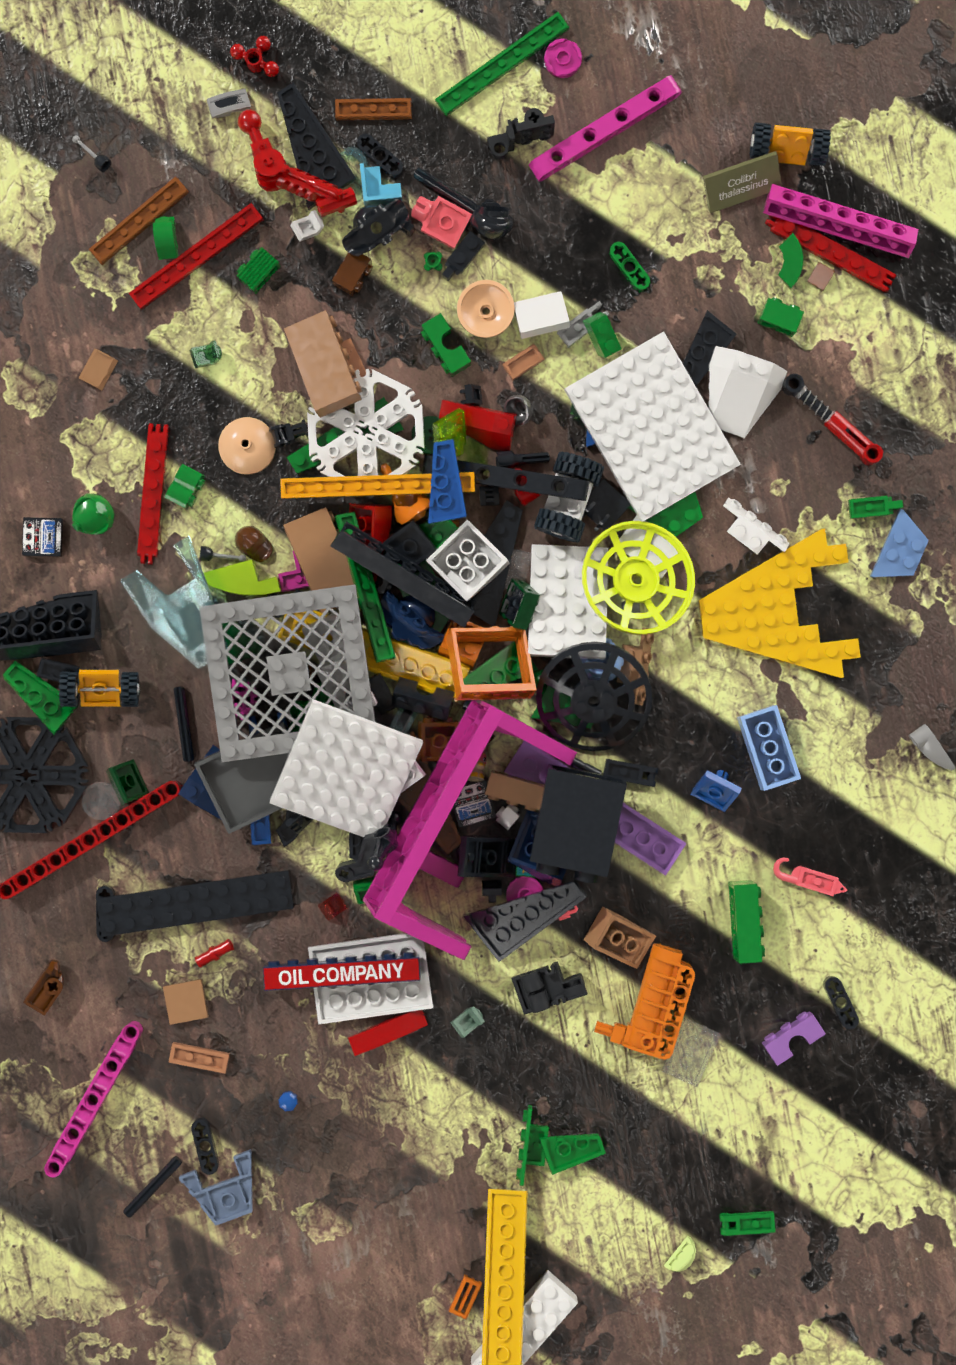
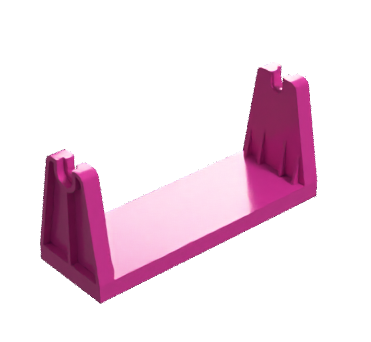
M471 700L397 836L398 847L387 854L383 861V867L378 870L363 898L364 903L374 918L462 960H465L472 947L466 943L464 937L408 908L401 901L493 732L496 731L523 739L568 765L572 764L577 754L576 751L482 700Z

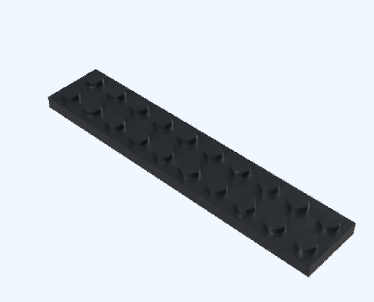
M289 870L97 898L102 937L294 909Z

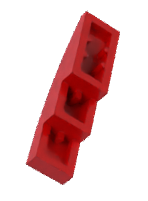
M423 1010L405 1012L389 1018L385 1022L369 1027L365 1031L348 1037L354 1056H357L427 1026L428 1023Z

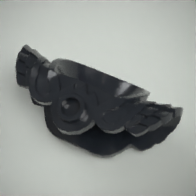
M395 199L383 207L381 204L361 207L353 219V229L342 239L345 250L353 256H360L371 251L379 244L385 246L393 240L391 236L409 220V213L404 203L400 199ZM374 222H379L382 226V230L378 234L371 231V225Z

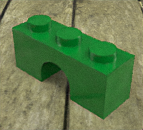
M441 313L421 325L423 331L420 333L422 337L433 346L430 349L436 358L439 357L443 362L440 365L446 374L449 373L453 377L471 366V360L462 346L453 350L443 346L442 341L451 334V328Z

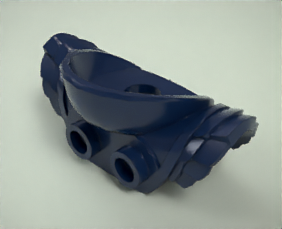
M390 590L385 592L380 603L386 624L392 628L391 634L395 640H407L411 646L419 647L421 650L430 649L442 642L445 635L433 628L435 622V610L411 595L398 601Z

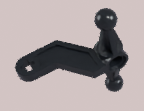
M392 811L385 826L374 833L365 835L358 858L342 862L337 866L335 875L338 880L350 882L373 876L375 871L383 867V858L398 847L396 840L397 825L402 822L400 812Z

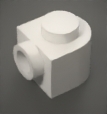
M508 805L506 808L502 806L496 813L498 817L496 821L508 830L520 816L518 813L519 809L512 805Z

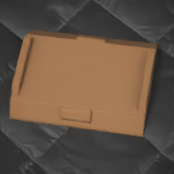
M94 348L79 379L102 391L118 360Z

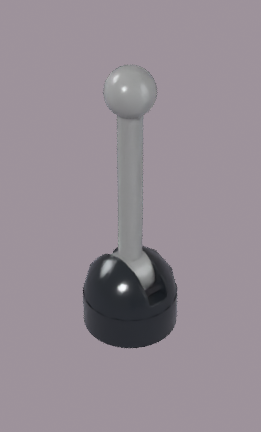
M73 136V142L78 143L95 158L94 165L100 172H105L109 169L111 160L107 156H97L80 141L79 136Z
M201 546L199 561H210L213 557L235 559L240 562L246 561L245 555L214 553L207 546Z

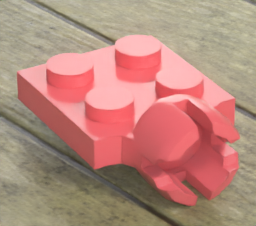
M420 196L412 209L411 216L422 223L421 232L455 249L472 214L440 196L435 201H430Z

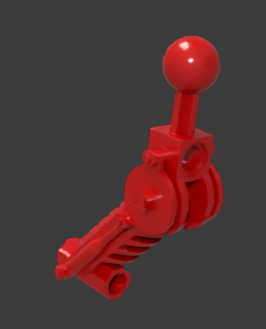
M251 109L240 113L238 127L251 138L252 144H250L254 158L256 178L262 189L270 192L284 189L308 201H315L321 217L337 211L343 213L345 208L357 204L355 193L351 187L344 190L338 189L337 185L330 184L328 181L321 180L298 168H290L286 165L282 154L272 148L269 139H263L260 133L262 124L260 115Z

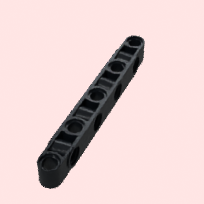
M424 455L421 474H432L433 456ZM457 460L459 473L474 472L475 484L586 501L589 481ZM489 470L490 476L484 480L482 477L483 472ZM526 476L527 482L521 486L519 480L521 477ZM563 482L565 487L563 491L558 492L556 486L558 483Z

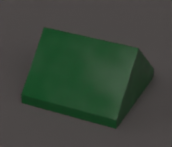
M134 759L107 769L106 773L121 806L149 793Z

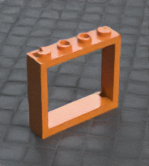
M459 626L458 628L450 629L446 639L456 700L530 699L534 695L536 685L531 657L528 653L526 630L514 628L513 626L500 628L499 626L463 628ZM515 641L522 683L464 685L457 642Z

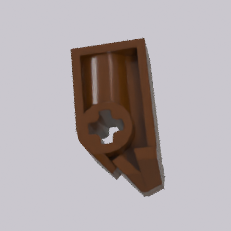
M51 959L23 1001L24 1004L44 1016L63 989L64 977L63 972L60 971L58 960ZM54 981L57 982V985H54L53 987L50 986V984Z

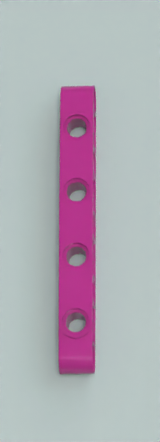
M672 75L664 78L533 159L529 163L530 169L539 182L547 179L676 99L682 93L681 89ZM655 96L658 98V101L653 102L649 97ZM623 116L626 118V120L621 122L617 119V117ZM591 136L594 140L588 142L584 139V137ZM560 156L562 160L555 162L552 157Z
M132 1021L128 1023L113 1043L45 1164L44 1170L49 1177L59 1176L75 1154L136 1047V1043L143 1032V1027L139 1022ZM129 1027L136 1029L137 1034L135 1036L129 1034ZM109 1062H116L117 1069H112L109 1066ZM90 1095H95L98 1098V1102H92ZM71 1129H76L79 1135L73 1136ZM52 1163H57L59 1170H55L52 1167Z

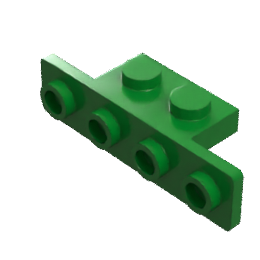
M528 1105L527 1110H523L522 1122H526L525 1129H521L520 1141L524 1142L523 1149L519 1148L518 1160H521V1168H517L516 1180H519L520 1186H524L526 1164L545 1166V1155L539 1137H548L549 1126L531 1124L532 1105Z

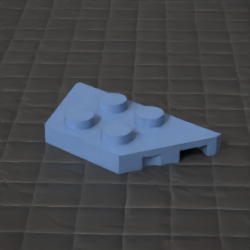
M902 509L896 515L870 577L913 576L929 540Z

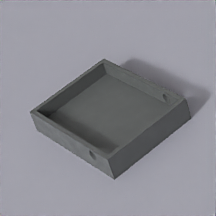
M282 720L279 723V725L288 731L284 721ZM274 725L263 730L269 733V731L272 729ZM276 727L271 735L284 734V732ZM257 732L252 736V738L263 737L265 735H263L261 732ZM217 751L194 763L228 834L282 809L269 802L289 753L222 762L221 753Z

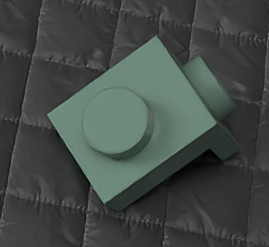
M470 1007L450 1023L460 1037L464 1038L485 1021L480 1010Z

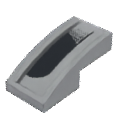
M246 89L226 92L206 100L212 118L230 116L232 112L249 110L251 108Z

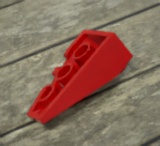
M442 400L439 418L491 449L510 451L517 414Z
M349 503V513L355 512L359 529L383 543L388 538L391 528L392 506ZM366 539L364 544L368 545L370 541ZM372 572L374 582L376 583L378 575Z

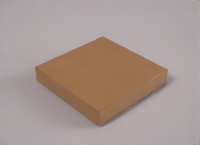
M202 979L163 986L170 1025L209 1017Z

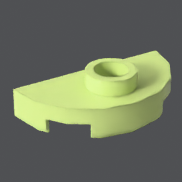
M687 1236L664 1266L667 1269L681 1272L691 1266L696 1254L695 1243L691 1237Z

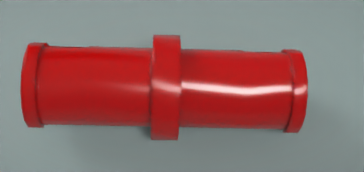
M227 939L215 947H209L208 951L196 956L195 961L202 968L214 960L218 961L224 954L233 951L234 945L230 939Z

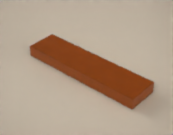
M411 98L335 99L336 120L412 119Z

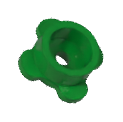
M426 252L424 254V269L426 271L431 269L440 271L443 268L441 264L442 254L440 252Z

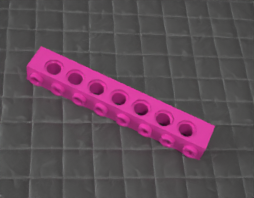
M772 184L763 213L906 258L910 257L917 241L918 229L775 184Z

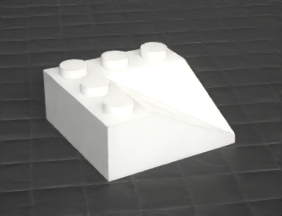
M468 520L426 560L467 602L510 564L508 559Z

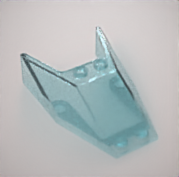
M190 536L174 544L173 547L195 579L170 595L164 594L137 570L121 579L120 582L150 627L199 669L207 664L199 607L214 605L192 541Z

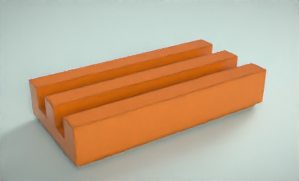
M464 1274L449 1312L467 1319L482 1286V1282L476 1281L472 1277L469 1278L468 1275ZM466 1282H468L469 1284L459 1304V1307L457 1310H455L454 1308L459 1300ZM475 1285V1290L466 1307V1310L464 1313H462L461 1310L466 1302L472 1286Z

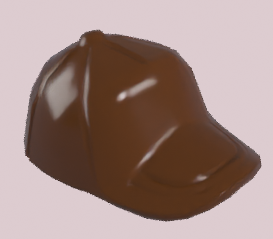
M244 526L235 535V546L242 554L257 562H264L271 556L273 550L271 543L255 526Z

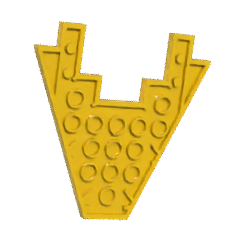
M825 528L791 546L785 552L779 553L698 600L703 639L834 677L844 678L842 660L860 658L858 639L820 643L818 624L799 626L794 589L813 586L811 568L849 563L846 544L827 546Z

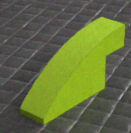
M252 559L196 575L200 581L231 594L268 596L274 593H282L278 577L259 581L255 562Z

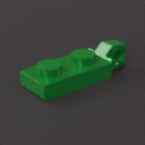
M888 496L849 499L850 519L888 516L893 514V510L903 508V500L892 501V497Z

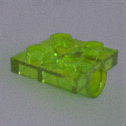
M459 408L433 423L434 443L453 439L456 457L464 453V445H466L464 410Z

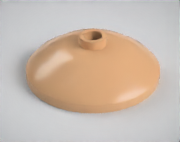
M480 280L466 287L459 297L457 304L459 321L467 332L476 337L491 338L503 333L509 327L514 317L513 298L510 292L496 281ZM485 309L490 311L488 315L483 314Z
M251 417L239 418L229 423L222 431L218 444L221 459L226 466L234 472L244 475L256 474L264 470L272 462L276 451L273 435L269 432L270 428L264 422ZM244 441L249 442V445L247 447L242 446V443Z

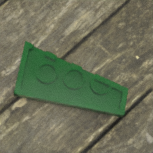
M515 641L464 677V685L506 684L521 678ZM532 662V668H533V672H534V671H536V670H538V669H537V667L535 666V664Z
M16 661L3 674L6 682L53 735L56 734L77 708L61 707L59 690L40 677H37V675Z

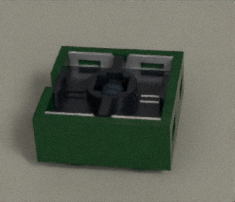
M511 578L499 614L504 619H507V622L514 628L527 630L529 623L532 622L535 607L539 603L540 594L527 582Z

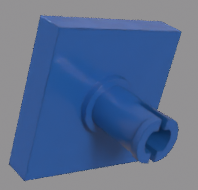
M707 770L693 788L691 795L725 812L740 794L742 788L727 781L729 776L727 772L722 776L723 770H718L716 774Z

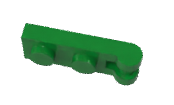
M773 1211L721 1213L719 1215L722 1222L720 1231L723 1236L776 1233ZM730 1222H735V1227H730Z

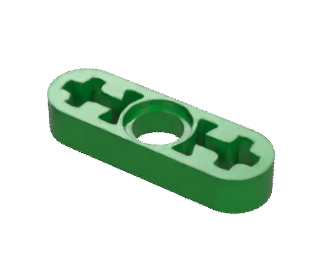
M615 242L612 244L609 252L611 259L636 291H645L650 284L648 274L624 243ZM615 248H617L618 250L622 249L621 254L625 258L622 263H620V261L622 260L620 254H614ZM632 262L635 265V270L632 272L626 271L624 268L625 263ZM637 271H639L637 276L641 280L645 279V286H643L642 284L637 285L638 278L636 276L632 278L631 276L635 275Z

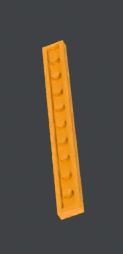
M474 472L459 473L463 493L475 492ZM432 474L281 479V498L431 494Z

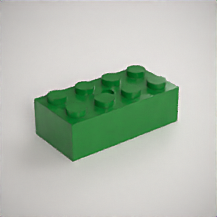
M752 880L729 881L733 958L739 964L762 962V957H765V947L761 945L764 929L763 925H760V918L763 917L762 906H759L758 898H761V888Z

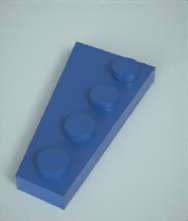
M453 439L434 443L428 524L467 517Z

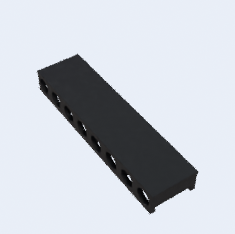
M347 521L331 544L332 548L464 628L474 613L473 608L477 602L475 599L471 598L468 601L470 608L464 605L466 600L447 582ZM351 529L353 530V532L350 535L346 533L345 530ZM366 539L370 541L368 545L364 544ZM383 550L386 551L385 555L381 554ZM400 560L403 561L401 566L398 564ZM416 570L420 572L418 576L415 575ZM433 580L436 581L435 586L431 585ZM450 590L453 592L451 596L448 595Z

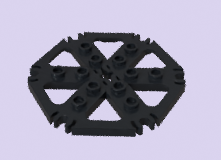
M5 717L7 721L1 718L0 749L9 765H0V784L9 785L0 798V831L5 827L3 832L49 833L47 829L50 832L54 830L52 827L53 822H56L59 827L67 822L88 785L84 786L80 783L89 782V779H83L81 776L83 772H89V769H81V766L89 765L68 727L61 733L65 727L64 724L53 735L38 717ZM18 725H38L41 727V732L28 754L15 732ZM60 741H65L75 757V763L71 766L45 765ZM26 769H28V773L36 774V776L28 777V780H26V777L17 774L25 773ZM45 785H71L74 787L75 792L65 809L60 810L56 807ZM26 796L39 818V822L36 825L16 824L13 820L14 815Z

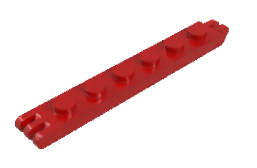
M769 215V218L772 220L767 219L765 224L771 227L770 231L787 239L793 233L804 250L877 289L888 292L889 288L883 285V283L891 286L893 281L887 277L895 279V273L809 227Z
M153 423L148 425L137 556H141L140 563L145 564L146 557H148L149 565H153L154 557L158 556L169 425L165 424L163 432H161V424H156V431H153Z

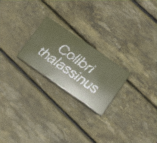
M774 151L703 176L708 211L713 213L768 194L772 184L782 187L778 154Z

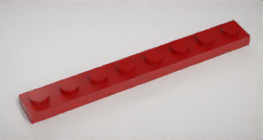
M250 203L179 255L178 258H175L129 292V295L141 310L262 222L263 217L254 205Z

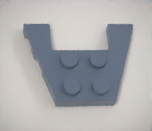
M251 1149L233 1156L239 1175L203 1188L197 1170L179 1176L181 1183L185 1184L189 1193L200 1203V1207L215 1226L253 1211Z

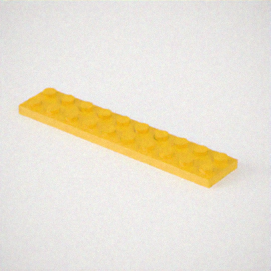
M315 610L313 611L314 613H316L318 616L321 617V615H322L321 612H318V611H315ZM306 612L293 614L299 619H302ZM309 614L304 622L309 625L318 619ZM290 616L284 625L293 631L299 622ZM301 625L296 634L304 639L305 635L302 631L304 626ZM282 627L278 638L286 640L291 633ZM362 627L368 671L376 674L381 673L382 676L396 681L399 680V677L417 681L418 689L432 694L435 692L436 687L455 692L450 659L390 638L396 658L376 663L367 629ZM329 634L326 639L332 641L333 637ZM295 636L289 641L296 645L301 643ZM305 644L302 646L304 648L312 650ZM461 663L464 678L468 675L471 666ZM455 695V696H454V702H457V703H458L459 700H456V695Z
M488 1189L482 1365H522L528 1191Z

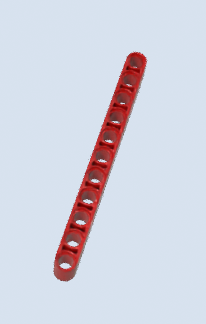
M175 780L166 782L0 884V898L9 899L20 894L179 797L178 793L183 787L182 784ZM171 784L177 787L175 795L171 794L168 790ZM154 794L159 795L161 798L158 805L152 801ZM138 804L144 807L142 815L136 812ZM122 814L126 815L128 819L125 825L121 824L119 820ZM105 824L109 825L111 828V832L109 835L105 834L103 831V827ZM89 834L95 839L92 845L87 842ZM72 844L76 845L78 848V852L76 855L72 854L70 851V847ZM55 855L61 857L60 865L54 862ZM39 865L45 868L43 875L39 874L37 870ZM22 875L28 877L27 885L22 883ZM6 885H9L12 889L10 895L5 892Z

